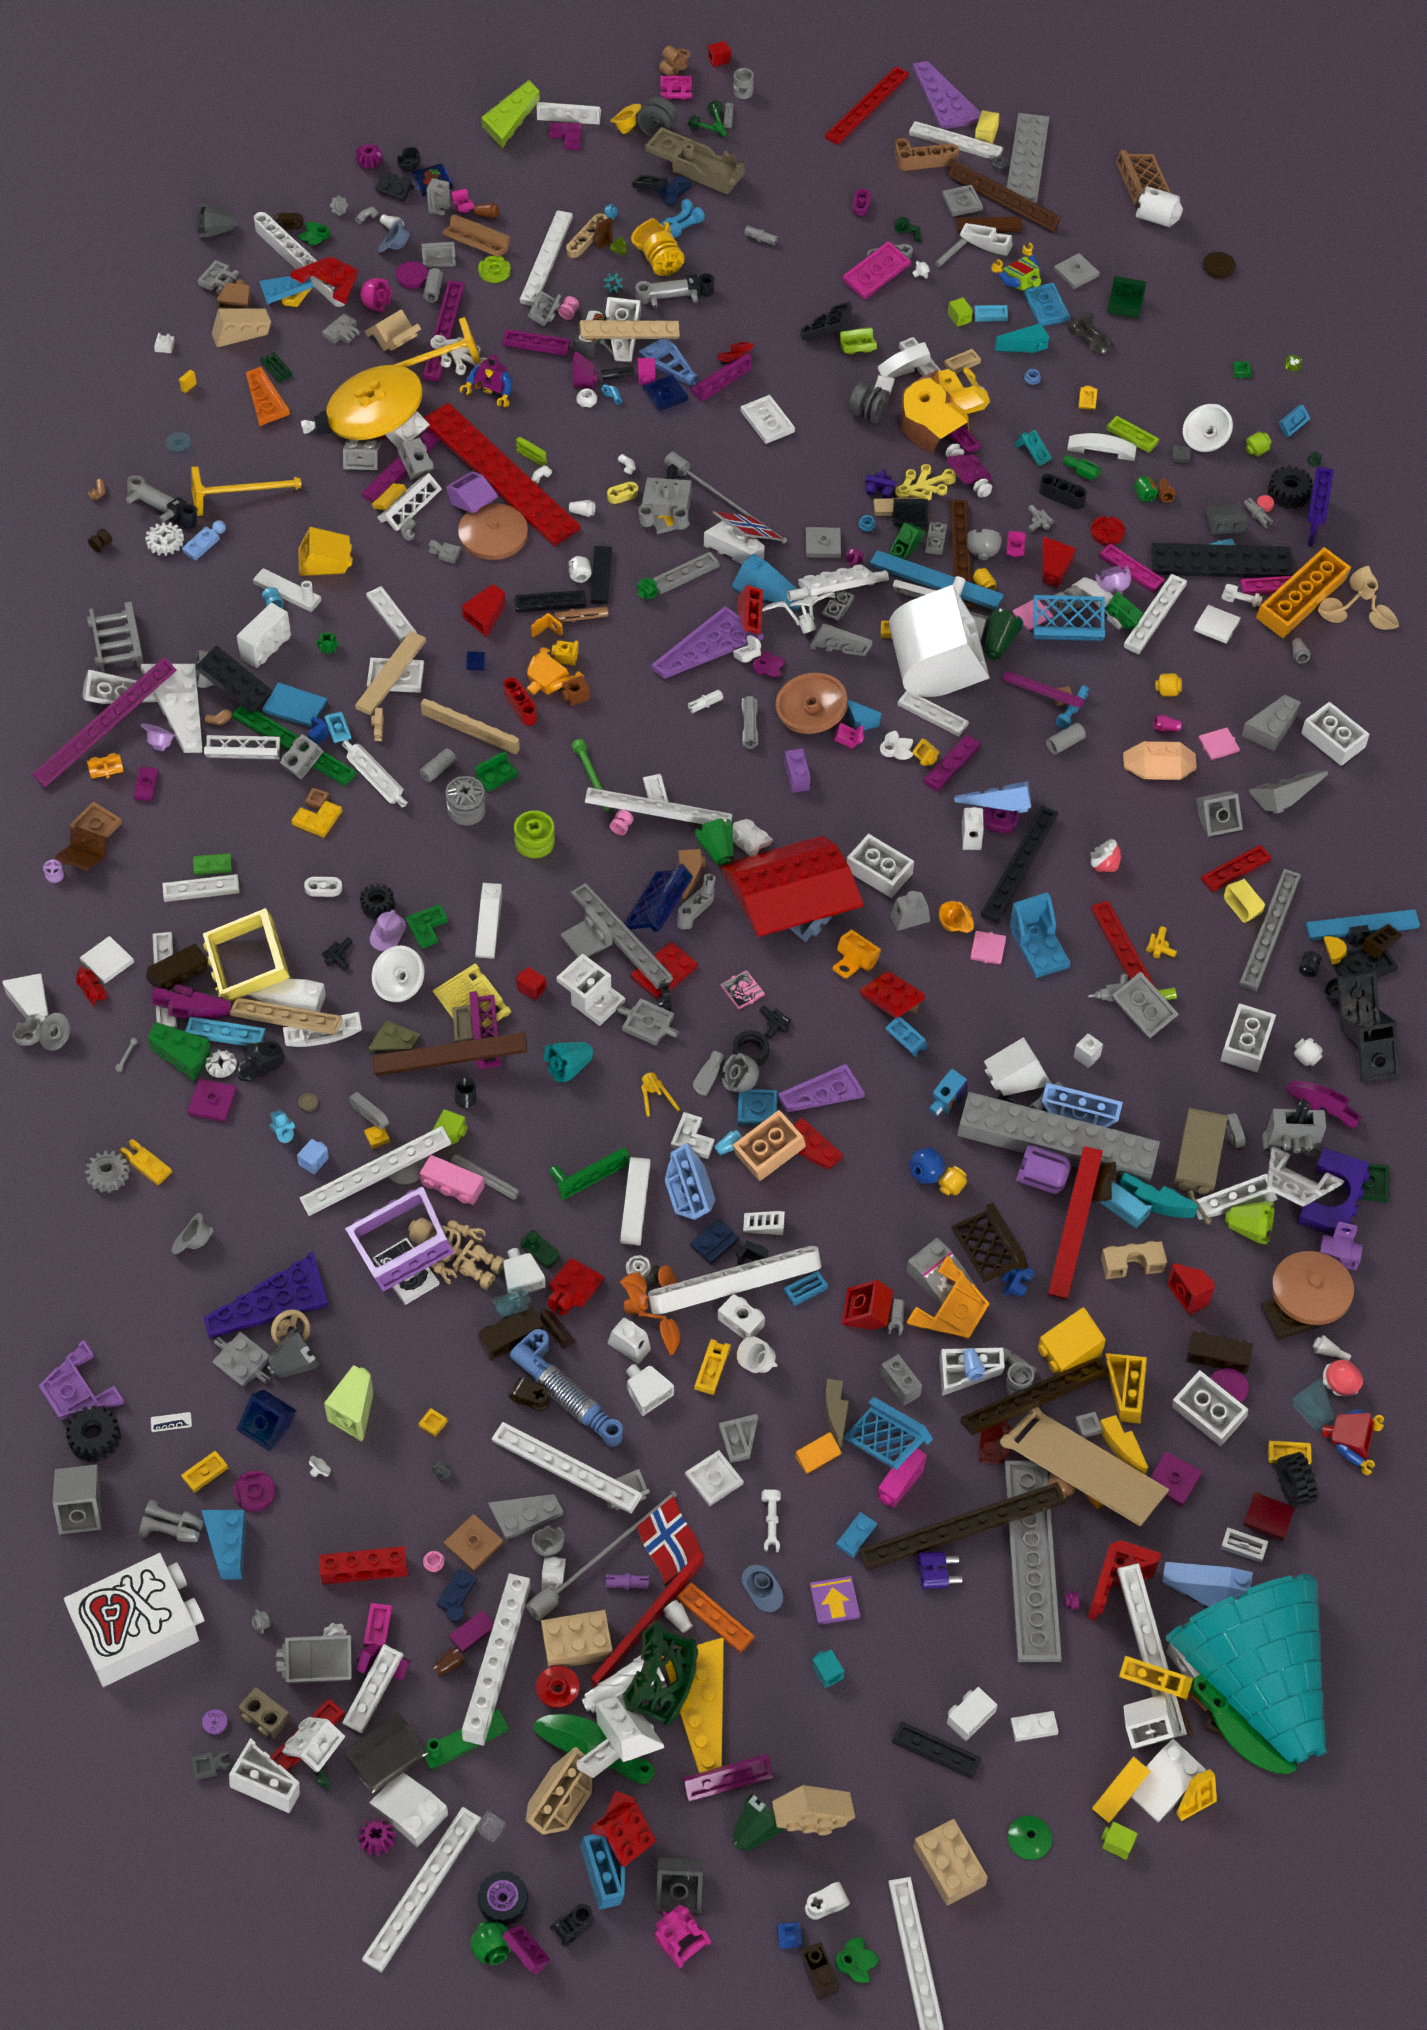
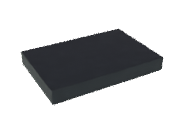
M1362 945L1348 950L1347 955L1341 959V962L1332 965L1339 977L1374 970L1377 972V978H1380L1398 969L1397 964L1387 950L1377 958H1373L1362 949Z

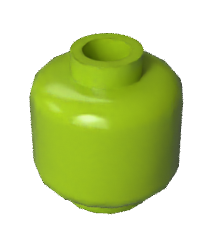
M1259 431L1247 438L1245 449L1249 455L1253 454L1259 457L1270 450L1272 442L1267 433Z

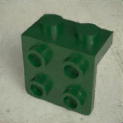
M1114 276L1107 312L1139 318L1147 282Z

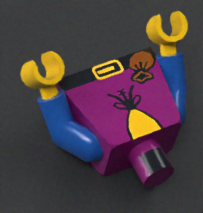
M489 355L488 359L478 363L471 370L466 380L467 383L460 387V392H463L466 387L468 389L466 395H469L472 391L471 385H473L474 389L501 397L497 400V406L501 407L502 401H504L503 407H508L510 403L507 397L510 396L513 382L507 371V366L498 363L499 357L497 355Z

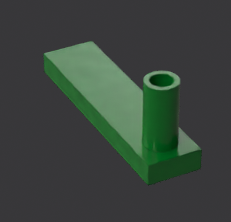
M623 1147L570 1177H567L558 1165L551 1167L549 1173L557 1182L559 1197L565 1200L630 1164L629 1152Z
M499 1709L494 1711L485 1743L509 1731V1727ZM461 1728L440 1740L436 1738L430 1739L427 1742V1746L420 1751L427 1766L432 1771L480 1745L463 1741Z

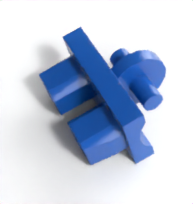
M1018 1267L1002 1274V1281L1007 1282L1003 1294L1008 1296L1012 1293L1022 1297L1027 1290V1286L1022 1284L1020 1280L1022 1278L1029 1282L1033 1278L1035 1271L1030 1267L1021 1271Z

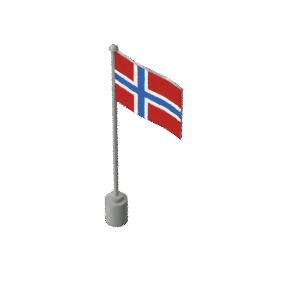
M674 451L667 455L664 460V466L668 468V466L674 464L678 467V476L682 477L689 474L745 515L713 511V514L745 536L782 541V544L787 542L786 537L783 538L690 472V463Z
M670 1491L669 1496L557 1590L544 1588L526 1603V1608L531 1616L537 1621L545 1617L559 1605L558 1593L636 1528L645 1550L658 1568L663 1584L666 1585L684 1568L696 1552H701L694 1533L678 1508L675 1500L676 1492Z

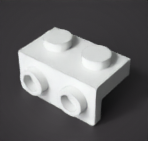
M744 819L733 823V843L748 855H757L760 849L771 846L773 839L765 831L759 829L753 821Z

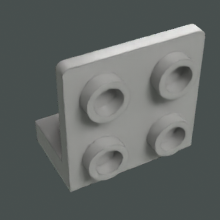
M373 438L366 441L347 440L343 447V469L378 470V450L381 442Z
M592 906L585 909L583 922L561 933V938L577 958L582 953L589 958L612 945L611 929Z

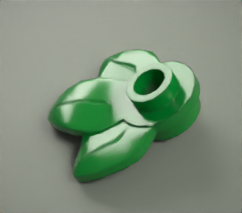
M306 222L307 231L299 234L298 238L308 242L309 245H318L322 240L328 239L331 232L326 225Z
M860 1937L850 1939L845 1944L844 1950L840 1951L835 1958L837 1969L842 1973H848L858 1983L869 1982L870 1977L867 1970L872 1969L879 1962V1957L875 1952L865 1949L864 1939ZM844 1958H847L850 1961V1964L846 1963L844 1961Z

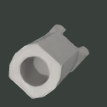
M893 1299L891 1301L888 1334H891L892 1328H898L899 1335L903 1333L902 1322L905 1307L903 1300Z

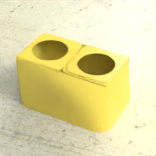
M981 111L976 127L975 139L993 144L999 124V113Z
M1245 879L1227 885L1224 899L1242 922L1246 923L1262 915L1265 903Z

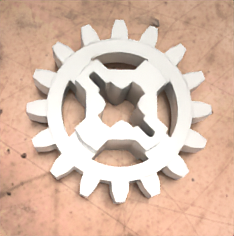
M162 522L161 526L156 524V528L150 527V532H146L147 537H145L148 549H151L152 553L157 551L159 556L161 553L167 556L168 552L174 554V550L179 551V546H183L184 536L182 529H178V525L172 526L171 522L168 525Z

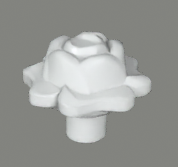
M916 261L917 266L916 270L912 272L915 277L920 275L927 278V273L930 272L928 265L925 262L920 263Z
M331 1623L329 1627L324 1628L323 1636L346 1635L347 1630L343 1629V1624L336 1625Z

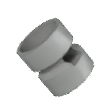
M746 68L737 69L733 77V94L740 99L750 98L753 95L754 74Z
M1076 585L1066 589L1064 592L1055 594L1057 596H1084L1081 589ZM1058 600L1053 604L1059 611H1062L1067 606L1062 600ZM1075 601L1071 604L1075 609L1084 606L1080 601ZM1068 607L1062 614L1066 615L1072 612V610Z
M1016 1362L1009 1367L1005 1382V1389L1009 1395L1032 1386L1034 1380L1032 1367L1024 1362Z

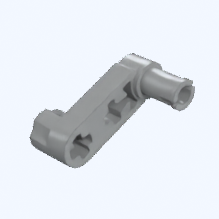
M712 874L704 875L701 889L695 892L678 908L676 920L678 928L682 930L692 928L693 920L714 901L715 876L712 877Z

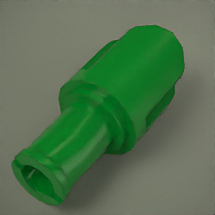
M1068 454L1064 457L1062 464L1075 469L1077 475L1093 480L1101 474L1100 467L1086 459L1078 460Z

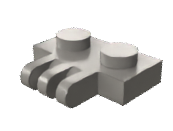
M344 313L322 331V336L334 344L340 339L349 344L360 332L355 328L357 321Z

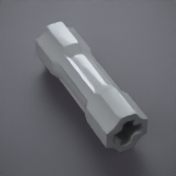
M746 696V698L742 699V714L744 716L742 743L747 749H753L758 746V730L756 729L758 709L757 699L753 696Z

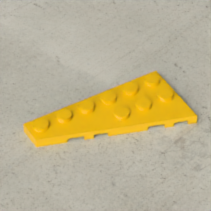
M724 1637L697 1645L698 1655L694 1679L679 1713L698 1773L722 1767ZM670 1660L664 1667L671 1685L677 1678Z

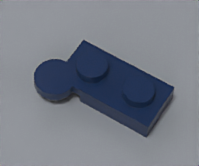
M679 175L659 191V196L664 199L667 205L672 206L677 203L678 197L692 187V182Z
M460 1568L457 1569L437 1602V1607L447 1610V1618L451 1622L462 1620L464 1610L461 1606L477 1582V1577Z

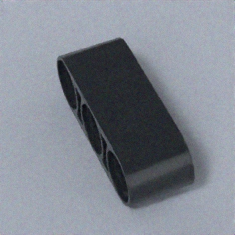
M1052 474L1041 476L1039 493L1042 496L1073 509H1082L1085 506L1087 496L1085 488Z

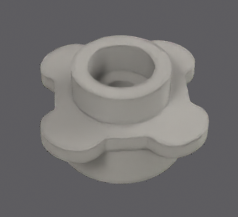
M256 1609L251 1622L255 1630H258L260 1634H264V1629L270 1627V1620L265 1611L260 1612Z

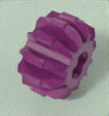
M373 143L370 145L365 144V146L360 145L356 149L355 157L360 167L373 169V167L378 168V165L382 164V151L378 145L374 146Z
M374 1817V1823L366 1820V1827L359 1828L361 1835L357 1836L358 1842H361V1850L367 1849V1855L370 1856L375 1851L376 1856L379 1857L380 1851L383 1850L387 1854L389 1852L387 1846H394L392 1839L396 1838V1833L392 1831V1824L386 1825V1819L383 1818L379 1823L377 1817ZM376 1834L378 1837L380 1836L381 1838L377 1839L376 1837L373 1838V1836Z

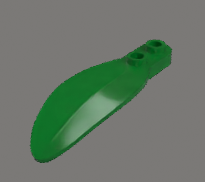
M1202 1674L1193 1679L1190 1687L1192 1693L1212 1713L1213 1719L1224 1738L1242 1757L1264 1770L1277 1774H1290L1296 1770L1297 1762L1289 1763L1226 1701L1227 1698L1207 1681Z
M552 1714L539 1718L533 1725V1730L538 1736L566 1753L577 1747L586 1755L607 1739L598 1724L575 1715ZM641 1757L626 1762L619 1758L606 1768L614 1769L638 1784H648L653 1779L655 1773L653 1765Z

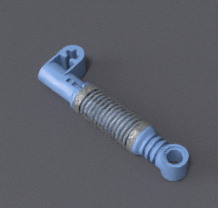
M541 1329L530 1332L513 1348L510 1358L535 1379L536 1384L544 1386L548 1390L549 1396L551 1395V1398L559 1402V1405L564 1407L567 1412L569 1411L580 1423L588 1425L598 1433L605 1445L609 1447L620 1445L623 1440L622 1424L603 1412L600 1404L560 1371L559 1368L553 1364H548L543 1359L549 1351L548 1334ZM611 1431L617 1432L615 1435L608 1434Z

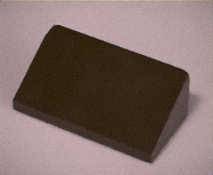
M546 1309L540 1310L542 1323L562 1349L575 1343V1339L554 1312Z

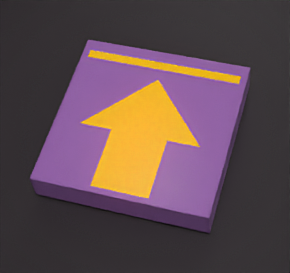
M852 1576L811 1582L809 1584L818 1625L860 1618Z

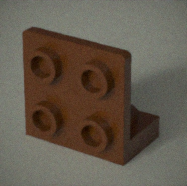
M75 826L71 829L70 845L55 855V859L63 864L78 867L80 870H89L106 858L108 837Z

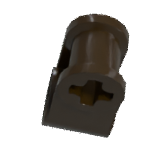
M523 1377L517 1379L509 1394V1398L512 1401L536 1411H545L550 1405L548 1390L544 1386L535 1384Z

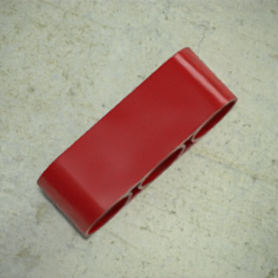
M510 677L505 679L503 682L505 699L524 725H534L537 722L536 705L516 678Z

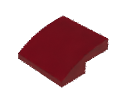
M1255 1492L1243 1526L1283 1541L1295 1508Z

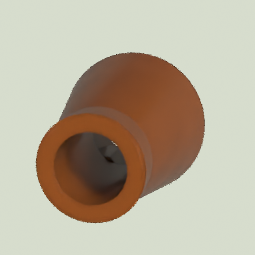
M495 203L475 205L474 213L475 215L490 219L498 218L499 206Z
M1166 478L1160 479L1158 481L1159 498L1166 503L1173 501L1176 491Z

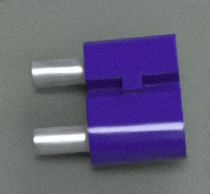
M944 1552L918 1553L917 1565L918 1572L920 1571L921 1588H948L949 1584L962 1583V1576H949L948 1569H946L947 1564L959 1563V1556H945Z

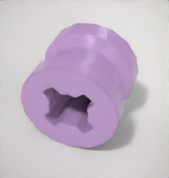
M55 859L46 861L43 870L47 881L50 883L60 882L64 877L61 862Z

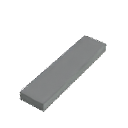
M708 552L653 578L658 583L656 585L658 593L661 595L718 568L719 562L711 552Z

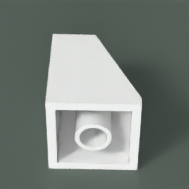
M1024 1037L984 1061L987 1066L985 1072L991 1080L993 1087L996 1091L1000 1089L1004 1096L1046 1087V1083H1051Z

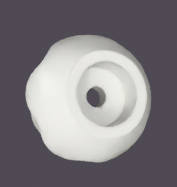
M583 389L577 394L576 400L581 407L590 408L596 404L597 395L591 389Z
M641 1255L633 1256L626 1263V1271L628 1274L640 1273L645 1278L651 1271V1265L646 1257Z

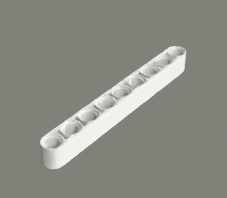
M259 212L254 215L256 232L295 269L317 262L268 214ZM314 276L310 277L313 286L333 305L337 307L345 305L333 299V293L338 288Z
M807 1246L651 1290L648 1293L651 1311L653 1314H664L819 1270L822 1266L818 1247Z

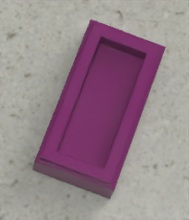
M482 1610L451 1633L449 1639L463 1654L492 1632L494 1622Z

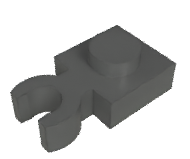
M222 1751L217 1757H213L212 1752L190 1757L195 1781L216 1776V1769H231V1762L222 1763L224 1758L230 1757L229 1752Z

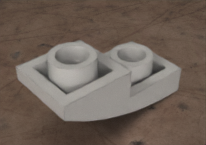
M930 522L925 553L942 555L947 524Z
M843 590L837 591L835 599L829 600L822 615L835 621H839L854 600L853 594Z

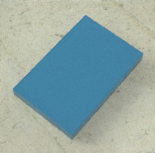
M1054 282L1023 290L1022 293L1037 324L1041 323L1042 326L1070 321V314Z
M277 683L263 707V713L312 728L311 718L313 716L319 718L327 704V698Z

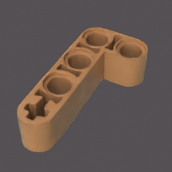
M898 138L895 141L894 157L897 167L903 171L952 166L954 161H958L959 147L955 144L911 148L909 141L905 138Z

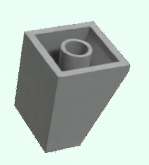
M97 1464L55 1469L53 1507L59 1535L102 1530L101 1484Z

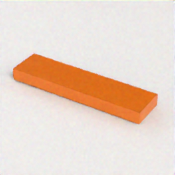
M692 1582L677 1596V1600L721 1638L724 1637V1640L740 1654L755 1639V1636Z

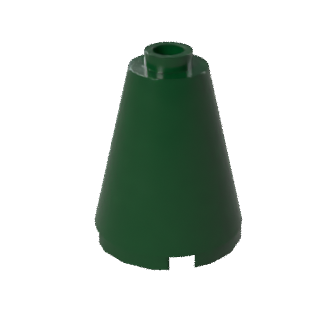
M995 609L994 612H990L984 652L991 660L1002 657L1024 625L1021 617H1014L1012 615L1013 612L1009 610Z

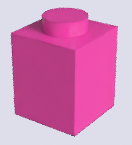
M638 358L639 385L655 384V358Z

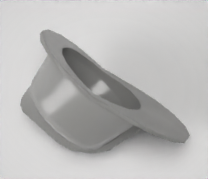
M197 1213L176 1238L171 1249L173 1254H179L186 1247L197 1249L206 1244L213 1232V1228L203 1221L201 1213Z

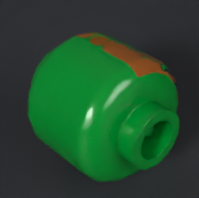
M1149 476L1139 477L1134 484V491L1139 500L1143 502L1153 501L1159 492L1154 479Z

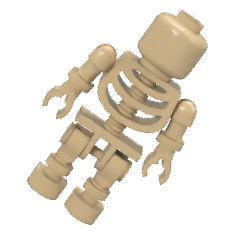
M419 1218L417 1221L413 1220L408 1228L410 1240L418 1245L437 1234L433 1223L425 1218ZM449 1221L447 1227L442 1226L446 1236H449L448 1241L454 1253L431 1265L434 1268V1272L440 1273L444 1281L451 1284V1280L447 1278V1275H453L456 1279L455 1271L457 1272L460 1268L459 1272L461 1274L474 1277L476 1281L480 1280V1287L488 1291L493 1281H495V1275L489 1271L484 1273L483 1270H478L474 1261L479 1262L481 1260L486 1265H491V1271L499 1275L504 1269L503 1261L506 1259L499 1255L495 1258V1255L486 1252L482 1246L474 1244V1241L482 1243V1238H478L476 1235L482 1234L486 1236L483 1229H471L469 1225L463 1226L459 1222ZM460 1233H462V1236L464 1237L469 1236L473 1239H470V1241L463 1250L460 1248ZM454 1238L457 1239V1242H456L455 1245L453 1244ZM455 1256L458 1257L453 1263V1270L445 1268L444 1263L451 1261Z

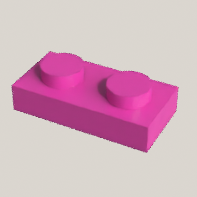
M371 1603L363 1643L364 1647H368L372 1643L380 1647L383 1644L386 1645L393 1610L392 1605Z

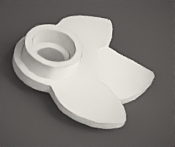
M892 731L885 736V741L880 746V752L886 757H895L899 760L909 759L913 756V753L909 751L912 747L913 739L899 738L898 733Z

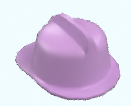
M141 724V727L147 731L148 744L152 745L155 750L164 751L166 747L171 745L173 737L177 736L161 727Z
M395 910L382 913L378 917L370 935V943L373 948L384 952L391 947L397 946L406 928L404 919L396 914Z

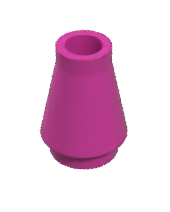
M1160 714V716H1155L1153 728L1158 732L1180 731L1181 721Z

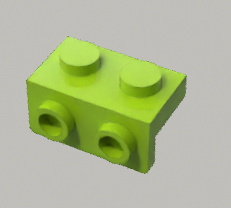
M872 327L840 332V347L843 352L855 354L859 351L868 353L876 350L877 343L873 338Z

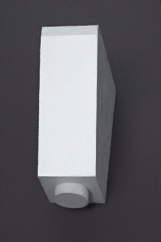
M41 973L3 981L6 995L25 1018L28 1016L36 1017L40 1024H42L45 1018L49 1016Z

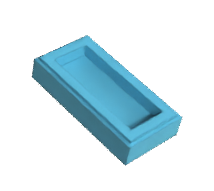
M1007 305L974 306L975 322L1008 321Z

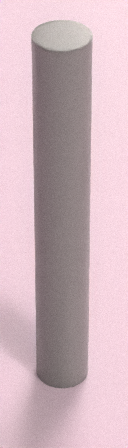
M964 238L960 239L935 262V265L940 267L968 241Z

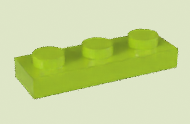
M1118 416L1107 425V431L1148 453L1158 444L1159 438Z

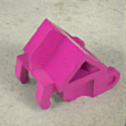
M678 1905L668 1914L663 1912L662 1919L655 1924L658 1929L654 1933L655 1941L679 1969L683 1967V1963L703 1946H708L712 1943L706 1931L698 1926L688 1908L682 1905ZM691 1933L695 1937L700 1936L679 1955L677 1954L681 1949L678 1942L686 1935Z

